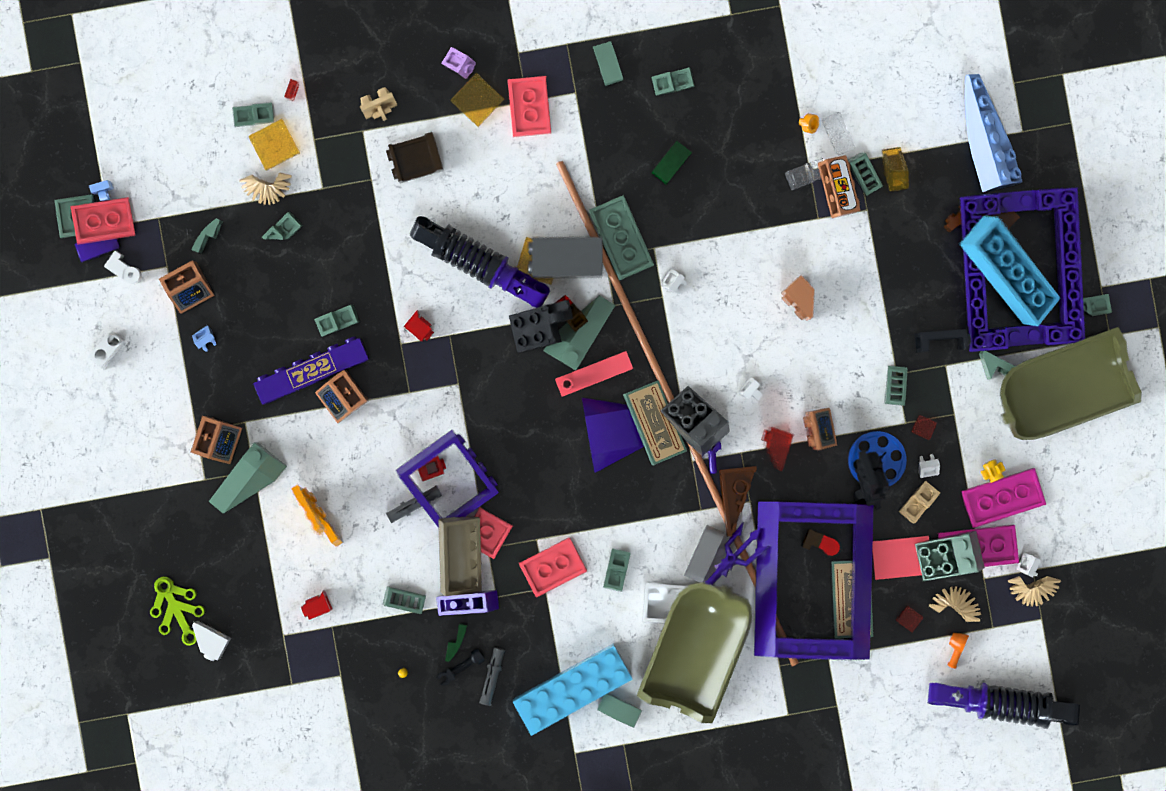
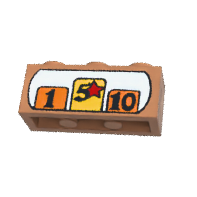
M847 156L834 157L817 163L831 218L842 217L861 211Z

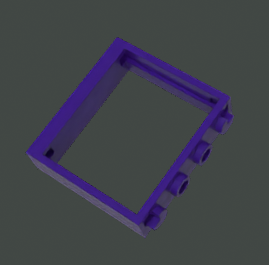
M450 430L396 469L398 477L438 528V519L442 518L410 475L452 444L457 446L487 488L446 518L466 517L499 493L496 489L497 482L492 476L488 477L486 475V467L481 461L477 463L474 459L477 457L471 447L467 449L464 445L466 441L460 433L456 435L453 430Z

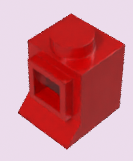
M418 310L403 326L422 342L424 339L428 341L435 333L432 331V325L422 316L419 317Z
M434 457L418 469L422 482L444 474L443 470L446 469L443 458ZM435 462L437 471L429 474L426 465Z
M325 590L322 591L320 596L317 595L307 599L305 604L301 606L303 615L305 617L308 616L309 620L333 610Z

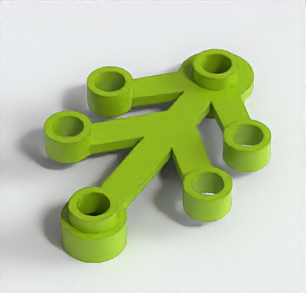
M169 577L158 578L154 584V589L158 594L154 606L150 609V615L154 618L160 617L163 613L161 606L164 598L168 602L163 622L159 626V632L162 635L170 633V624L174 614L183 631L182 642L188 646L195 644L197 640L194 630H191L181 610L192 613L195 617H201L205 614V608L201 605L193 606L178 601L173 593L182 595L187 600H193L197 595L196 591L193 588L184 589L175 586ZM163 582L168 585L166 590L161 587ZM188 591L193 592L192 598L187 596ZM155 608L159 610V615L153 613ZM197 608L202 609L201 615L196 613ZM163 625L168 627L167 632L162 631ZM188 634H193L194 639L192 641L188 639Z

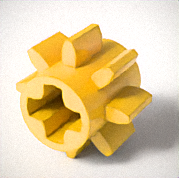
M996 459L982 465L984 470L980 472L984 480L989 479L992 483L1004 477L1002 472L1006 471L1002 462L997 463Z

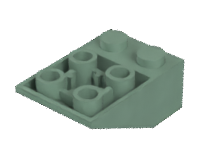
M976 531L959 533L915 544L923 581L975 573L985 568Z

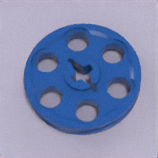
M873 431L860 436L851 446L848 455L849 469L853 477L859 482L858 473L855 472L856 469L853 463L859 459L858 452L861 451L859 443L867 441L869 443L867 453L877 452L879 456L883 455L880 459L883 471L886 472L890 468L895 470L896 476L893 479H887L889 486L895 484L901 478L906 468L907 457L903 445L893 435L881 431ZM881 436H885L888 439V444L885 447H880L877 443L878 438ZM894 450H898L901 453V458L898 461L891 459V453Z

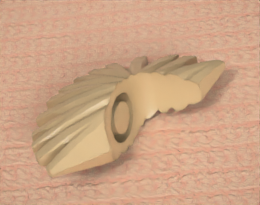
M279 173L274 183L261 180L253 175L239 181L247 182L241 187L242 189L248 187L244 191H249L247 196L254 192L253 201L260 193L258 203L261 204L263 201V204L266 205L268 199V204L271 205V200L273 204H275V199L277 202L280 201L277 194L285 197V194L280 189H290L287 186H291V183L283 180L291 178L292 175Z
M1018 576L1009 579L1008 582L1015 584L1009 588L1013 590L1011 591L1012 594H1018L1015 599L1018 601L1023 598L1022 604L1026 603V606L1031 604L1032 607L1034 602L1036 606H1038V602L1040 605L1043 604L1041 595L1049 601L1047 593L1054 596L1052 592H1057L1055 589H1059V586L1054 583H1060L1061 580L1047 576L1026 585L1022 578Z
M956 586L954 591L953 587H950V595L943 589L942 592L945 598L936 594L937 598L933 597V600L938 605L929 604V607L938 613L947 606H951L965 619V622H980L979 618L974 617L981 615V612H975L980 610V608H975L979 605H970L975 600V597L966 602L971 593L967 592L965 594L966 589L961 593V587L958 592Z

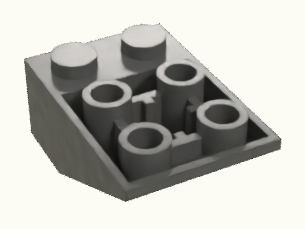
M689 386L661 410V413L686 442L701 456L705 455L730 432L728 421Z

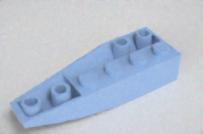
M980 74L966 75L965 114L967 133L982 191H994L1022 183L1021 171L1016 162V154Z

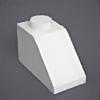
M198 620L195 621L192 627L200 652L204 653V657L208 660L218 661L222 657L231 638Z

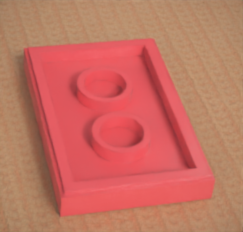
M546 76L508 79L513 137L551 134Z
M128 197L70 206L77 245L135 236Z
M929 536L873 541L874 579L922 575L915 544L929 541Z
M570 537L519 563L536 597L587 572Z

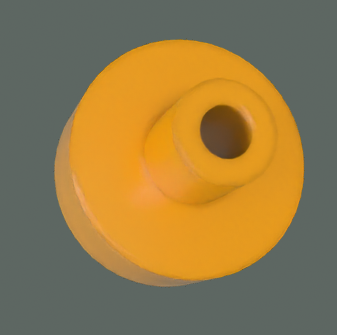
M808 113L804 118H800L799 125L802 126L804 132L813 134L818 129L819 118L815 114Z

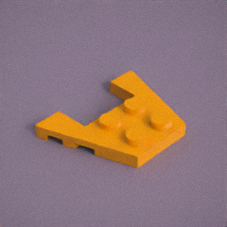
M298 484L291 488L299 505L304 508L305 516L313 524L311 527L314 532L319 535L325 532L330 542L336 547L342 544V540L326 519V513L315 503L317 499L314 494Z

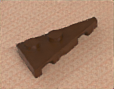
M757 466L719 470L727 537H731L736 529L737 521L744 507L746 495L750 490L751 481Z

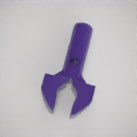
M720 441L715 444L712 451L710 449L707 452L710 474L717 473L716 453L718 450H722Z

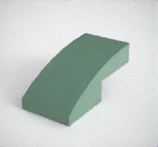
M609 41L594 46L593 50L605 86L623 81L612 42Z
M690 67L651 77L656 96L695 87Z
M272 103L232 108L234 127L274 122Z
M216 218L208 224L196 239L191 250L202 254L208 237L217 238L223 221Z
M353 304L315 319L321 337L360 322Z
M612 549L603 588L622 592L630 552Z
M609 693L603 696L597 709L633 728L643 711Z

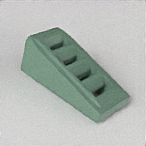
M861 152L848 160L850 170L866 196L883 187L866 153ZM861 160L863 161V163H861L860 165H855L857 162ZM864 167H867V170L863 171L862 173H859V170L863 169ZM868 174H871L869 178L863 181V177H865ZM873 180L875 181L874 184H872L869 187H866V184Z
M888 366L884 404L905 406L908 368ZM892 372H900L902 377L892 376ZM892 379L902 380L901 384H895L891 382ZM891 387L901 388V392L891 391ZM891 395H900V399H892Z
M387 586L383 605L422 614L426 595ZM392 592H394V601L390 603ZM400 594H403L401 605H398ZM411 596L409 606L407 607L405 606L407 597ZM415 597L419 598L416 609L413 608Z

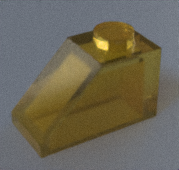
M901 147L883 149L882 158L889 191L908 189L909 170Z

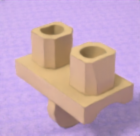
M386 87L377 91L379 98L373 101L370 95L360 98L362 104L360 108L366 119L382 117L383 121L387 120L385 114L392 112L390 108L397 106L392 92H389Z

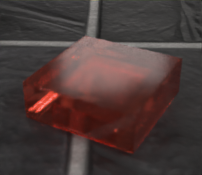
M290 79L284 95L287 100L292 102L295 100L300 86L297 81Z
M919 415L911 433L930 440L937 422Z
M906 606L896 621L913 633L924 617L909 606Z

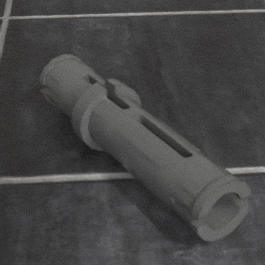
M437 485L424 492V495L430 502L442 496ZM413 498L406 503L403 501L400 503V506L387 512L386 515L390 522L393 523L406 515L408 517L411 515V512L422 506L416 498Z
M493 647L491 661L487 665L488 672L479 701L480 704L492 705L499 672L503 668L501 664L505 649Z

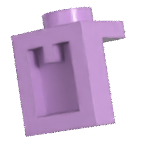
M451 47L442 64L467 79L469 74L473 72L476 62L469 56Z

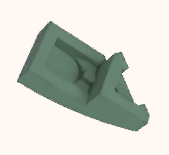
M287 212L262 238L290 239L303 225L291 212Z
M1109 294L1083 298L1084 311L1090 315L1096 316L1112 313Z

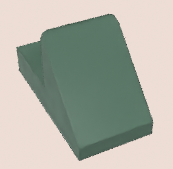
M980 351L979 353L987 380H991L997 368H999V373L1006 376L1015 367L987 351Z

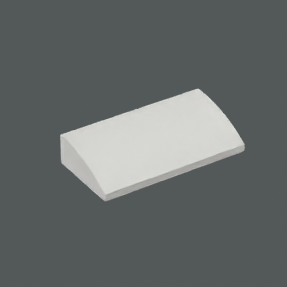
M645 583L642 622L665 624L673 602L679 592L687 586Z

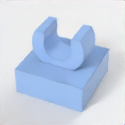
M106 180L89 185L91 193L98 194L100 201L110 200L108 191L113 190L112 182Z
M208 325L192 335L194 344L198 349L202 347L207 352L206 344L208 342H212L214 346L216 345L213 332Z

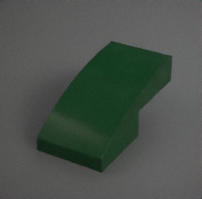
M676 141L652 171V174L667 185L692 152Z
M460 623L457 640H449L445 661L449 662L458 651L468 624Z

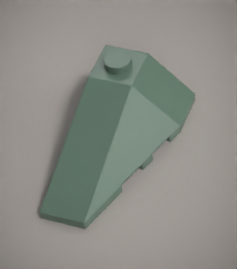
M598 296L581 310L588 322L576 332L566 323L559 329L562 342L546 346L544 352L572 369L577 370L616 305Z
M255 442L240 459L209 502L224 514L275 482L287 466L262 445Z

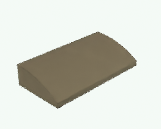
M450 517L438 519L440 592L444 596L482 591L480 518Z

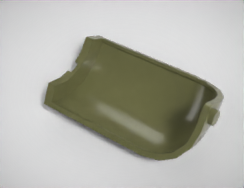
M1119 327L1024 361L1008 372L1002 381L1000 390L1004 411L1001 414V418L1005 425H1009L1015 438L1035 440L1047 437L1141 402L1142 392L1133 371H1128L1126 361H1129L1127 342Z
M702 582L691 584L679 592L670 608L637 697L649 705L662 706L669 709L671 705L681 709L680 713L700 723H713L749 634L752 623V607L748 600L732 592L733 589L729 586L722 585L719 587Z

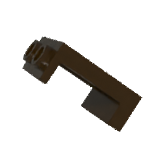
M433 132L426 133L425 136L388 145L389 150H386L389 161H393L394 168L391 169L394 180L398 179L399 183L444 171Z

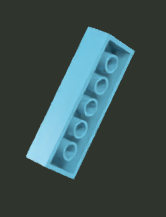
M983 216L960 244L1023 324L1039 326L1060 300L1059 295L998 217Z
M613 643L514 698L513 704L532 736L633 679Z

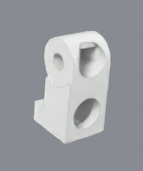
M114 251L104 267L128 283H139L142 279L141 271L136 267L127 265L122 261L124 255Z
M112 331L97 345L88 357L104 370L125 341Z

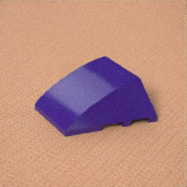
M582 398L595 473L644 447L626 404Z

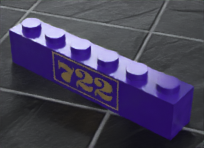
M355 336L345 340L346 344L338 346V344L332 345L323 354L320 351L310 355L311 359L297 360L288 369L284 366L274 370V375L268 377L265 374L256 378L257 382L253 383L262 405L370 360L362 339H356Z

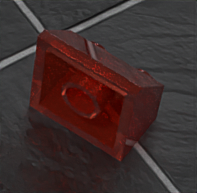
M768 427V430L764 429L761 440L764 441L763 446L774 468L782 471L794 434Z

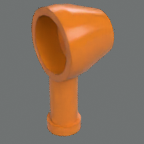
M964 633L952 634L949 645L955 650L950 662L947 664L949 667L957 668V663L969 635Z

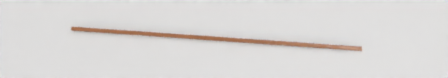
M564 162L556 163L589 236L598 237ZM602 245V263L669 403L674 399V396ZM688 444L725 523L723 501L702 456ZM737 536L733 542L738 550L743 543L740 537ZM746 549L740 554L741 559L744 561L749 558ZM751 562L745 567L756 589V571ZM776 615V633L778 638L786 637ZM788 658L792 666L799 663L797 658Z

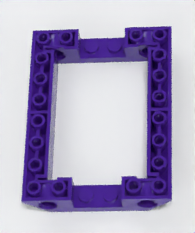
M1051 188L960 197L963 240L980 221L981 215L978 214L992 215L1001 214L1002 212L1051 210V208H1054L1058 295L1060 297V322L1045 323L1039 326L1021 325L988 328L985 275L963 249L968 333L971 336L969 352L1008 349L1010 346L1033 344H1069L1084 340L1085 325L1077 188Z
M758 501L757 529L762 528L757 539V548L769 547L756 558L754 656L833 660L870 659L874 505ZM779 521L853 524L851 640L776 638Z

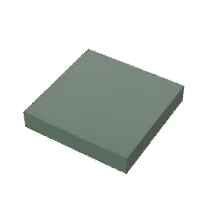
M92 194L54 200L60 238L76 236L70 206L94 203V195Z

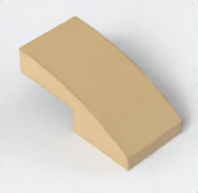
M924 481L899 512L914 524L925 510L932 505L940 492L927 481Z

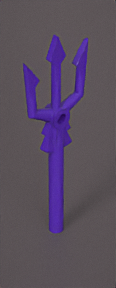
M742 522L724 545L727 554L726 558L720 560L721 563L714 566L716 571L705 583L713 585L722 575L727 577L729 570L732 571L733 566L736 564L748 566L769 546L755 548V553L746 561L737 558L753 540L758 539L762 528L751 532L750 537L733 554L730 545L737 536H742L744 524Z

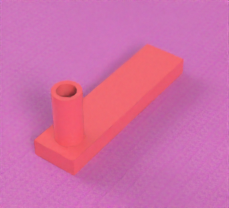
M627 351L555 380L563 397L632 370L633 367Z

